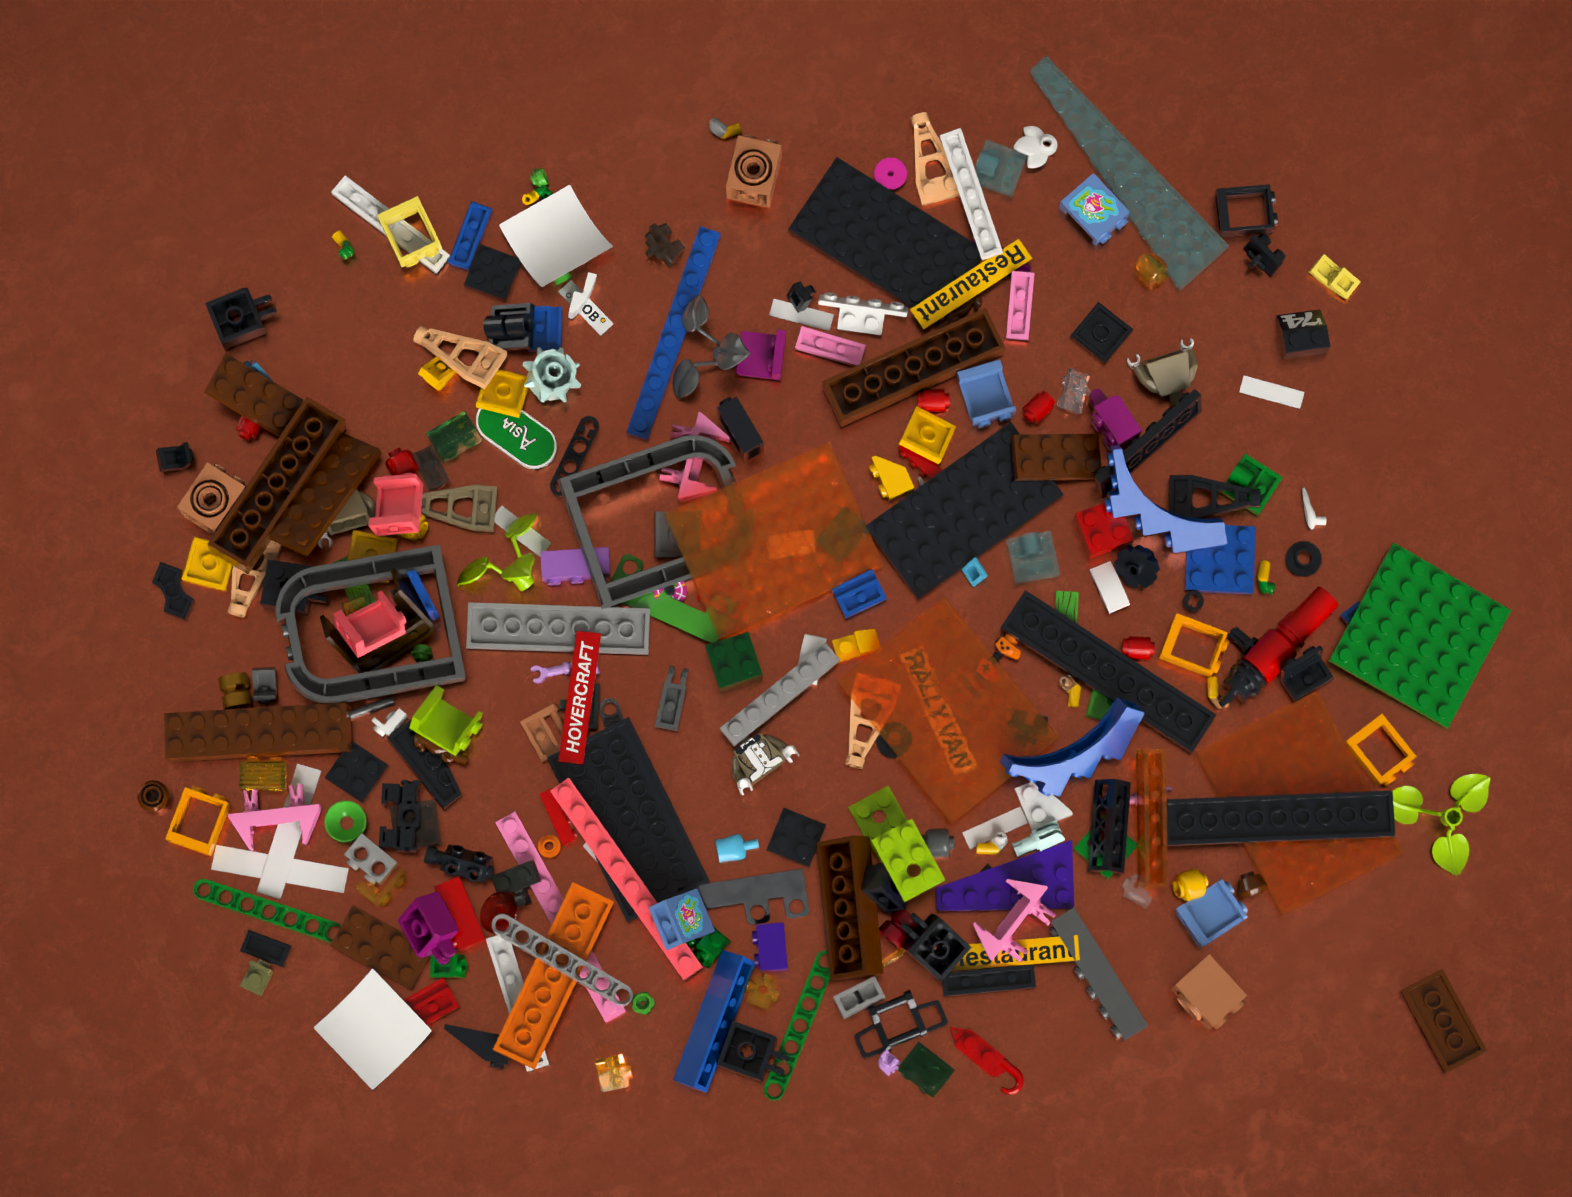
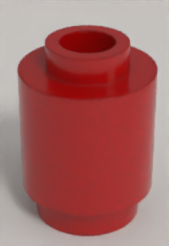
M930 389L918 392V407L927 412L946 411V407H950V394L945 393V389Z
M1046 391L1037 393L1022 408L1024 412L1022 415L1029 423L1032 424L1034 422L1038 424L1053 409L1055 401Z
M241 416L235 429L239 432V437L250 441L251 438L256 439L261 427Z
M1128 636V638H1123L1122 653L1130 659L1149 660L1150 655L1154 656L1155 642H1151V637Z

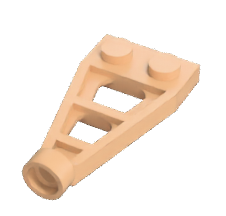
M923 112L913 115L910 119L914 127L915 182L921 206L960 196L943 144L930 124L928 113ZM931 139L937 152L923 156L921 142ZM933 160L940 161L946 171L945 175L928 179L925 175L926 163Z
M423 326L417 329L413 339L415 343L426 347L465 380L483 389L488 386L507 357L506 350L489 342L431 328L428 329ZM443 340L457 345L451 354H447L439 349V345ZM463 349H470L479 353L472 366H466L458 359V355Z
M271 540L262 553L265 558L261 566L257 570H251L249 574L233 566L231 603L227 611L229 614L242 618L245 617L248 607L264 582L268 559L277 561L282 547L281 544ZM242 574L255 577L252 588L248 592L239 589L240 576Z
M857 673L851 693L849 755H847L845 762L847 766L863 769L867 754L895 709L901 685ZM864 700L878 703L882 707L878 717L873 721L863 719L861 716V703ZM859 724L872 727V732L867 742L856 739L857 726ZM859 753L861 757L854 756L853 754Z

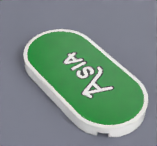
M479 408L476 415V426L480 435L518 464L527 469H538L548 466L554 460L557 453V442L554 434L522 410L520 417L517 418Z

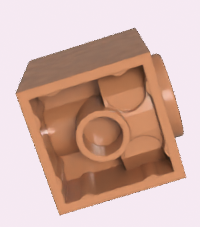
M738 135L726 184L727 199L770 208L782 159V145L771 139L762 141L757 140L752 135Z
M207 462L177 506V509L183 517L214 535L247 485H245V481L236 475L230 477L226 473V469L217 463L212 466ZM212 501H216L214 505L209 506Z
M1210 954L1171 988L1177 995L1178 1002L1195 1020H1200L1208 1030L1212 1027L1217 1030L1229 1019L1226 1016L1229 1012L1234 1014L1246 1004L1243 999L1247 994Z

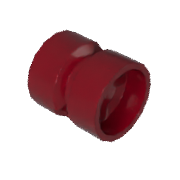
M906 910L893 912L891 914L892 920H886L879 927V933L897 949H900L907 941L908 934L901 929L902 924L908 925L914 932L919 927L910 917L911 914Z

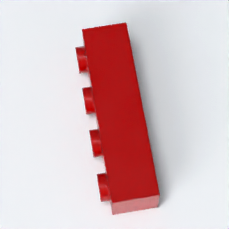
M901 445L898 447V454L902 458L906 457L909 460L908 463L913 468L916 467L922 477H927L930 480L943 471L933 461Z
M551 788L539 795L561 844L565 847L576 842L575 838L577 835L574 829L571 830L569 826L571 824L568 816L565 817L564 810L550 792Z

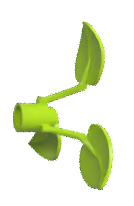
M537 513L519 517L505 531V536L507 538L511 537L518 556L514 563L501 570L490 563L488 557L478 558L463 569L458 578L457 586L476 581L486 572L487 568H492L501 574L503 579L509 582L513 581L520 591L528 589L534 583L531 570L535 557L532 553L521 555L516 539L531 528Z
M1468 774L1456 779L1450 788L1451 796L1457 800L1455 808H1446L1442 812L1420 808L1423 804V797L1415 787L1401 786L1393 790L1394 819L1397 822L1413 824L1417 821L1418 812L1440 816L1442 824L1449 826L1446 833L1447 837H1440L1434 842L1432 857L1441 868L1455 876L1462 872L1467 863L1469 844L1462 834L1451 836V833L1455 830V826L1462 822L1461 808L1467 812H1477L1485 806L1488 799L1490 777L1482 774Z

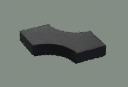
M160 562L152 583L158 586L165 596L164 612L186 621L194 599L187 595L182 588V570Z

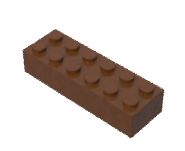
M852 835L816 842L830 980H851L884 974L877 904L861 890L866 866L872 865L870 837Z

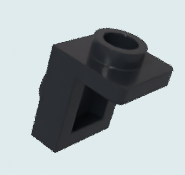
M183 442L180 446L162 447L155 450L160 472L185 470L192 464L193 451L189 448L188 442Z

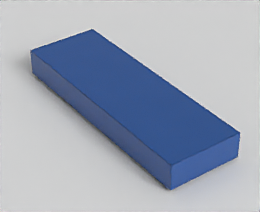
M471 201L448 264L467 271L470 270L493 211L492 208Z

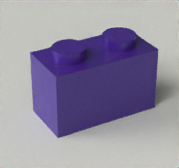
M784 922L756 925L757 931H752L753 945L758 944L759 953L754 954L755 968L760 967V973L788 971Z

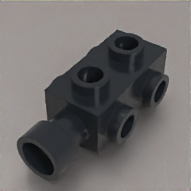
M449 844L445 852L429 845L424 857V863L441 865L440 870L445 871L448 875L466 877L472 882L480 881L484 883L486 878L491 880L494 872V866L491 865L492 856H488L481 851L465 849L460 845ZM449 865L454 866L456 869H451ZM471 872H476L478 875L474 876Z

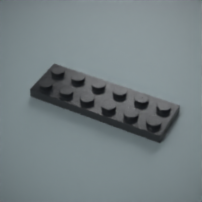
M1196 389L1191 393L1186 392L1174 408L1169 407L1157 423L1155 421L1152 422L1141 437L1137 436L1130 442L1129 447L1123 452L1130 474L1202 411L1201 394ZM1109 465L1107 467L1102 466L1095 474L1096 491L1102 498L1107 495V492L1113 490L1110 475H1114L1113 466L1109 467Z

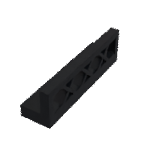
M1119 779L1095 780L1088 871L1124 873L1131 782ZM1103 785H1108V793L1103 797ZM1105 808V809H1106V816H1105V818L1102 820V819L1100 818V817H1101V811ZM1102 830H1103V832H1104V839H1103V841L1100 843V841H1099V834H1100V833L1102 832ZM1101 853L1103 856L1102 866H1097V857Z

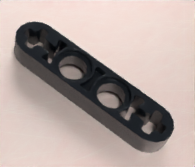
M585 416L580 420L551 480L550 489L554 496L563 498L561 490L557 492L555 484H558L557 480L563 478L559 476L560 473L566 477L580 472L600 429L596 418ZM593 422L595 429H590L587 434V438H591L590 441L583 436H578L579 433L584 435L586 431L585 426H583L584 424ZM577 441H582L586 444V449L581 453L573 449V445ZM568 461H573L577 466L576 470L568 473L563 468L564 464Z

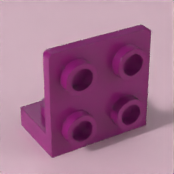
M777 329L776 335L742 331L741 339L749 350L750 355L737 364L736 374L739 376L781 380L786 330Z

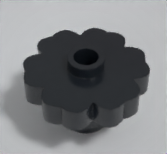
M1127 545L1117 553L1118 559L1114 562L1116 573L1119 576H1123L1125 584L1133 588H1137L1139 585L1147 588L1157 579L1156 574L1159 572L1160 567L1152 550L1141 545H1137L1135 548L1132 545Z

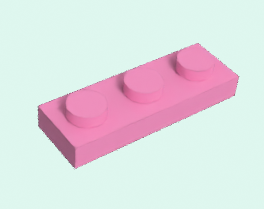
M1012 271L1006 339L1029 340L1035 273Z
M801 326L795 349L855 367L861 364L866 345Z

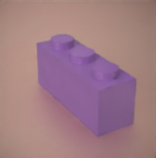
M609 547L594 548L606 581V578H611ZM581 549L540 552L543 583L547 582V585H560L561 581H570L571 584H580L584 580L591 579Z

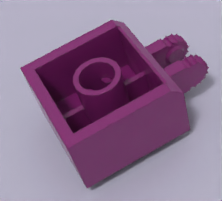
M1095 388L1089 396L1091 405L1094 408L1091 416L1092 420H1090L1091 424L1097 432L1100 431L1104 436L1103 442L1109 451L1110 446L1119 445L1123 450L1129 446L1135 437L1140 436L1142 430L1120 396L1113 395L1107 399L1101 389Z
M438 891L415 898L399 917L398 922L416 956L424 958L433 955L438 963L445 965L449 962V958L453 957L456 953L454 944L451 941L459 931L456 921L452 918L445 901L441 898Z

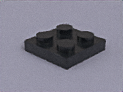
M480 244L465 280L464 287L506 302L522 263L517 257Z
M352 741V751L340 754L325 776V779L361 803H364L389 765Z
M783 808L766 851L809 868L817 849L816 842H820L826 824Z

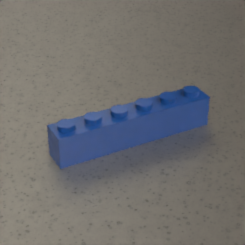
M722 950L680 1063L676 1069L674 1081L707 1093L732 1021L735 1020L753 972L754 961L742 955Z

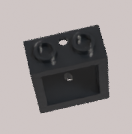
M1270 184L1216 189L1214 196L1219 238L1273 233L1275 226H1278L1277 213H1273L1272 206L1275 204V192L1271 191ZM1263 197L1266 225L1230 228L1227 199Z
M737 396L733 399L728 397L719 403L720 406L717 407L718 419L743 462L746 463L764 453V442Z

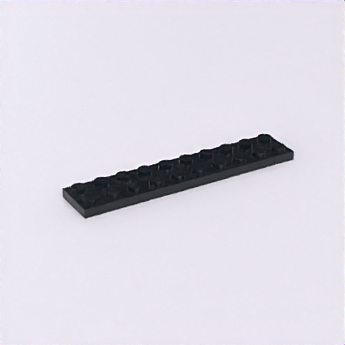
M1026 590L1000 628L1111 702H1114L1118 697L1136 703L1145 712L1141 719L1143 723L1189 753L1194 751L1216 717L1215 713Z
M1393 790L1162 800L1165 846L1387 838L1396 836Z

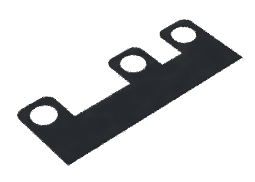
M803 869L706 883L695 888L698 889L706 909L744 903L746 919L749 924L765 923L770 920L768 899L783 897L785 914L788 918L804 917L809 913ZM680 887V888H678V892L681 891V890H683V889H685V888H687V887ZM793 899H800L803 902L804 908L802 912L796 914L790 911L789 904ZM755 905H761L765 910L764 917L759 920L752 918L750 915V910Z

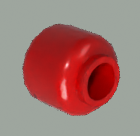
M399 447L388 453L390 457L386 460L385 465L391 476L403 475L404 473L417 475L416 471L419 465L410 450H401Z

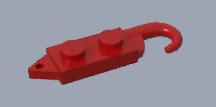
M950 1027L955 1041L954 1047L988 1075L998 1077L1007 1071L1016 1079V1084L1013 1088L1007 1089L1002 1087L1001 1091L1006 1094H1015L1021 1090L1024 1078L1016 1066L970 1028L967 1030Z

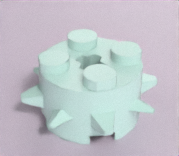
M538 347V356L535 361L523 362V366L528 370L527 382L524 386L529 387L540 402L544 403L547 400L558 399L567 402L566 393L568 390L581 387V384L575 379L576 369L580 366L579 363H574L569 355H564V350L561 347L557 351L555 349L543 351Z

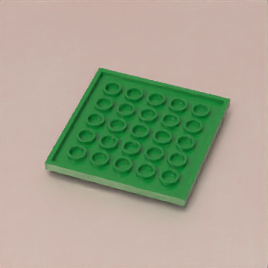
M1392 543L1328 661L1444 728H1448L1511 610L1396 543Z

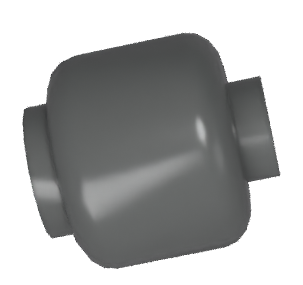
M946 828L928 829L925 835H922L933 858H947L950 855V850L955 849L954 836H950Z

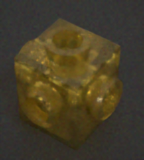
M762 973L761 976L756 975L754 980L750 979L745 992L749 993L746 1003L768 1011L771 1002L776 1003L780 993V989H777L778 983L774 982L775 977ZM762 987L766 988L767 992L765 994H761L759 992V989Z
M623 1054L595 1060L602 1092L629 1087L628 1077L632 1076L630 1064L624 1062Z

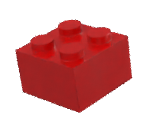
M1105 503L1075 513L1074 520L1089 560L1120 550L1127 545H1132L1134 539L1125 516L1113 518L1110 512H1106Z

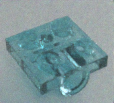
M986 140L975 166L980 186L1012 197L1028 155Z
M1051 531L1042 533L1030 532L1006 540L1015 585L1060 576Z

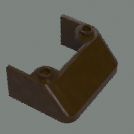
M395 568L391 569L396 587L393 592V599L397 604L395 606L397 612L401 611L405 616L406 634L357 658L335 626L324 614L320 616L326 640L358 673L381 669L430 637L434 632L433 621L414 588Z

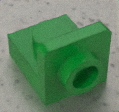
M455 954L449 958L450 960L447 964L442 965L436 961L437 959L433 955H430V978H465L467 971L466 956Z

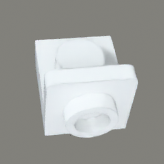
M399 708L396 712L393 710L386 717L385 725L375 717L371 721L375 725L373 729L383 737L385 734L389 736L398 730L408 719V716Z

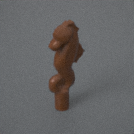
M977 294L957 309L945 315V319L934 326L935 329L938 330L960 320L959 317L966 316L973 305L974 310L978 311L979 306L982 304L981 294Z
M420 734L414 735V746L419 748L421 752L425 751L426 747L434 754H441L444 762L456 761L466 765L468 756L460 753L454 756Z

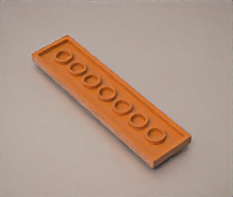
M572 882L546 938L587 961L614 901ZM543 943L538 954L544 955L548 952L549 947L546 943ZM559 954L555 962L558 966L563 967L568 964L569 959L565 954ZM536 958L493 1050L535 1070L576 981ZM584 966L576 968L575 973L578 977Z

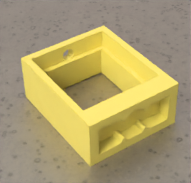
M418 196L377 215L401 268L404 266H414L419 262V259L426 256L427 258L433 257L442 249L441 243ZM419 213L433 243L402 256L388 226Z

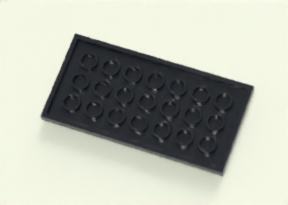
M838 157L833 161L788 228V231L909 308H913L979 265L982 260L977 244ZM943 317L936 321L935 324H939Z
M1009 422L865 526L917 600L966 566L974 557L977 558L1064 495L1054 480L1015 481L1011 436L1020 435L1012 422Z
M629 717L587 737L583 764L558 762L559 752L547 757L559 784L567 778L571 779L658 903L710 882ZM595 856L626 921L630 922L638 918L634 909ZM680 887H687V888H685V889H683V890H681V891L678 892V888H680Z

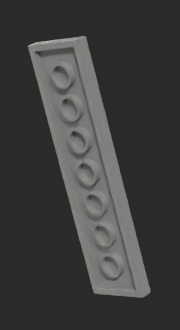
M468 602L466 648L574 652L577 631L601 633L599 653L648 655L650 609L619 607L602 609L601 607Z

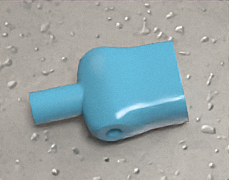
M740 834L715 839L719 863L743 860L746 857V850L759 848L757 839L744 841Z

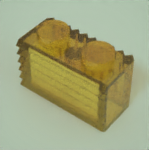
M246 757V761H240L239 789L241 791H252V789H257L258 791H287L288 763L283 761V758L269 757V761H260L259 757Z

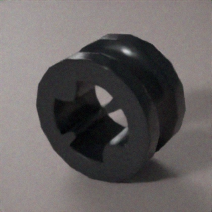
M1190 591L1183 598V607L1192 613L1199 611L1204 603V598L1198 591ZM1190 596H1195L1194 599L1198 598L1199 601L1196 607H1192V604L1188 605L1187 602L1190 600Z

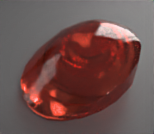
M497 892L485 900L480 911V922L485 930L494 933L492 921L499 914H505L515 920L517 919L519 907L516 905L514 896L507 892ZM499 919L495 927L498 931H505L508 929L509 923L505 919Z

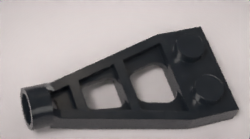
M1170 475L1169 512L1184 517L1202 519L1247 507H1261V489H1249L1195 475ZM1202 488L1209 490L1212 493V502L1208 506L1195 508L1193 506L1194 489ZM1218 492H1233L1235 494V501L1232 504L1219 505L1217 503ZM1248 494H1250V501L1247 500Z

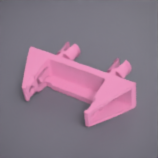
M698 412L695 427L688 428L673 424L672 429L678 432L670 433V438L698 435L727 443L730 441V437L701 412ZM687 459L685 469L682 471L662 468V472L668 475H660V481L679 484L680 489L677 497L679 503L711 495L718 491V487L697 482L703 463L701 459Z
M303 784L297 785V795L294 786H288L290 806L270 810L259 809L257 789H252L251 800L249 792L247 790L243 791L245 811L243 813L228 814V818L251 851L254 850L253 826L258 827L300 821L299 827L302 832V843L304 845L308 844L322 811V806L320 804H304Z
M1007 879L1005 882L1015 888L1018 894L1021 893L1023 897L1017 901L995 930L994 935L990 934V930L986 931L976 922L973 923V926L989 960L992 961L1000 950H1004L1020 963L1022 958L1015 952V949L1024 954H1027L1028 950L1014 941L1012 934L1028 914H1034L1048 926L1050 921L1043 913L1053 918L1056 916V913L1040 902L1041 896L1048 888L1047 886Z

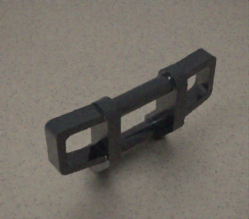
M909 989L899 997L875 1007L874 1005L867 1007L873 1024L856 1033L854 1039L862 1057L867 1059L883 1052L885 1049L892 1051L893 1047L916 1037H925L929 1032L947 1025L948 1020L938 1000L916 1006ZM907 1003L917 1027L887 1039L878 1015ZM936 1006L942 1022L926 1029L918 1010ZM875 1028L883 1047L866 1053L860 1042V1037Z

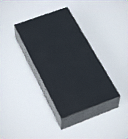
M248 930L240 952L284 968L292 946Z

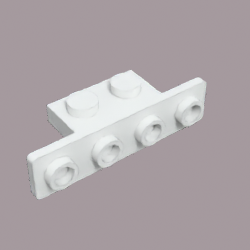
M830 292L824 293V295L820 294L818 300L819 305L840 308L837 327L840 330L882 335L885 314L907 317L908 307L900 302L886 304L878 299L865 301L860 300L857 296L837 297V294Z

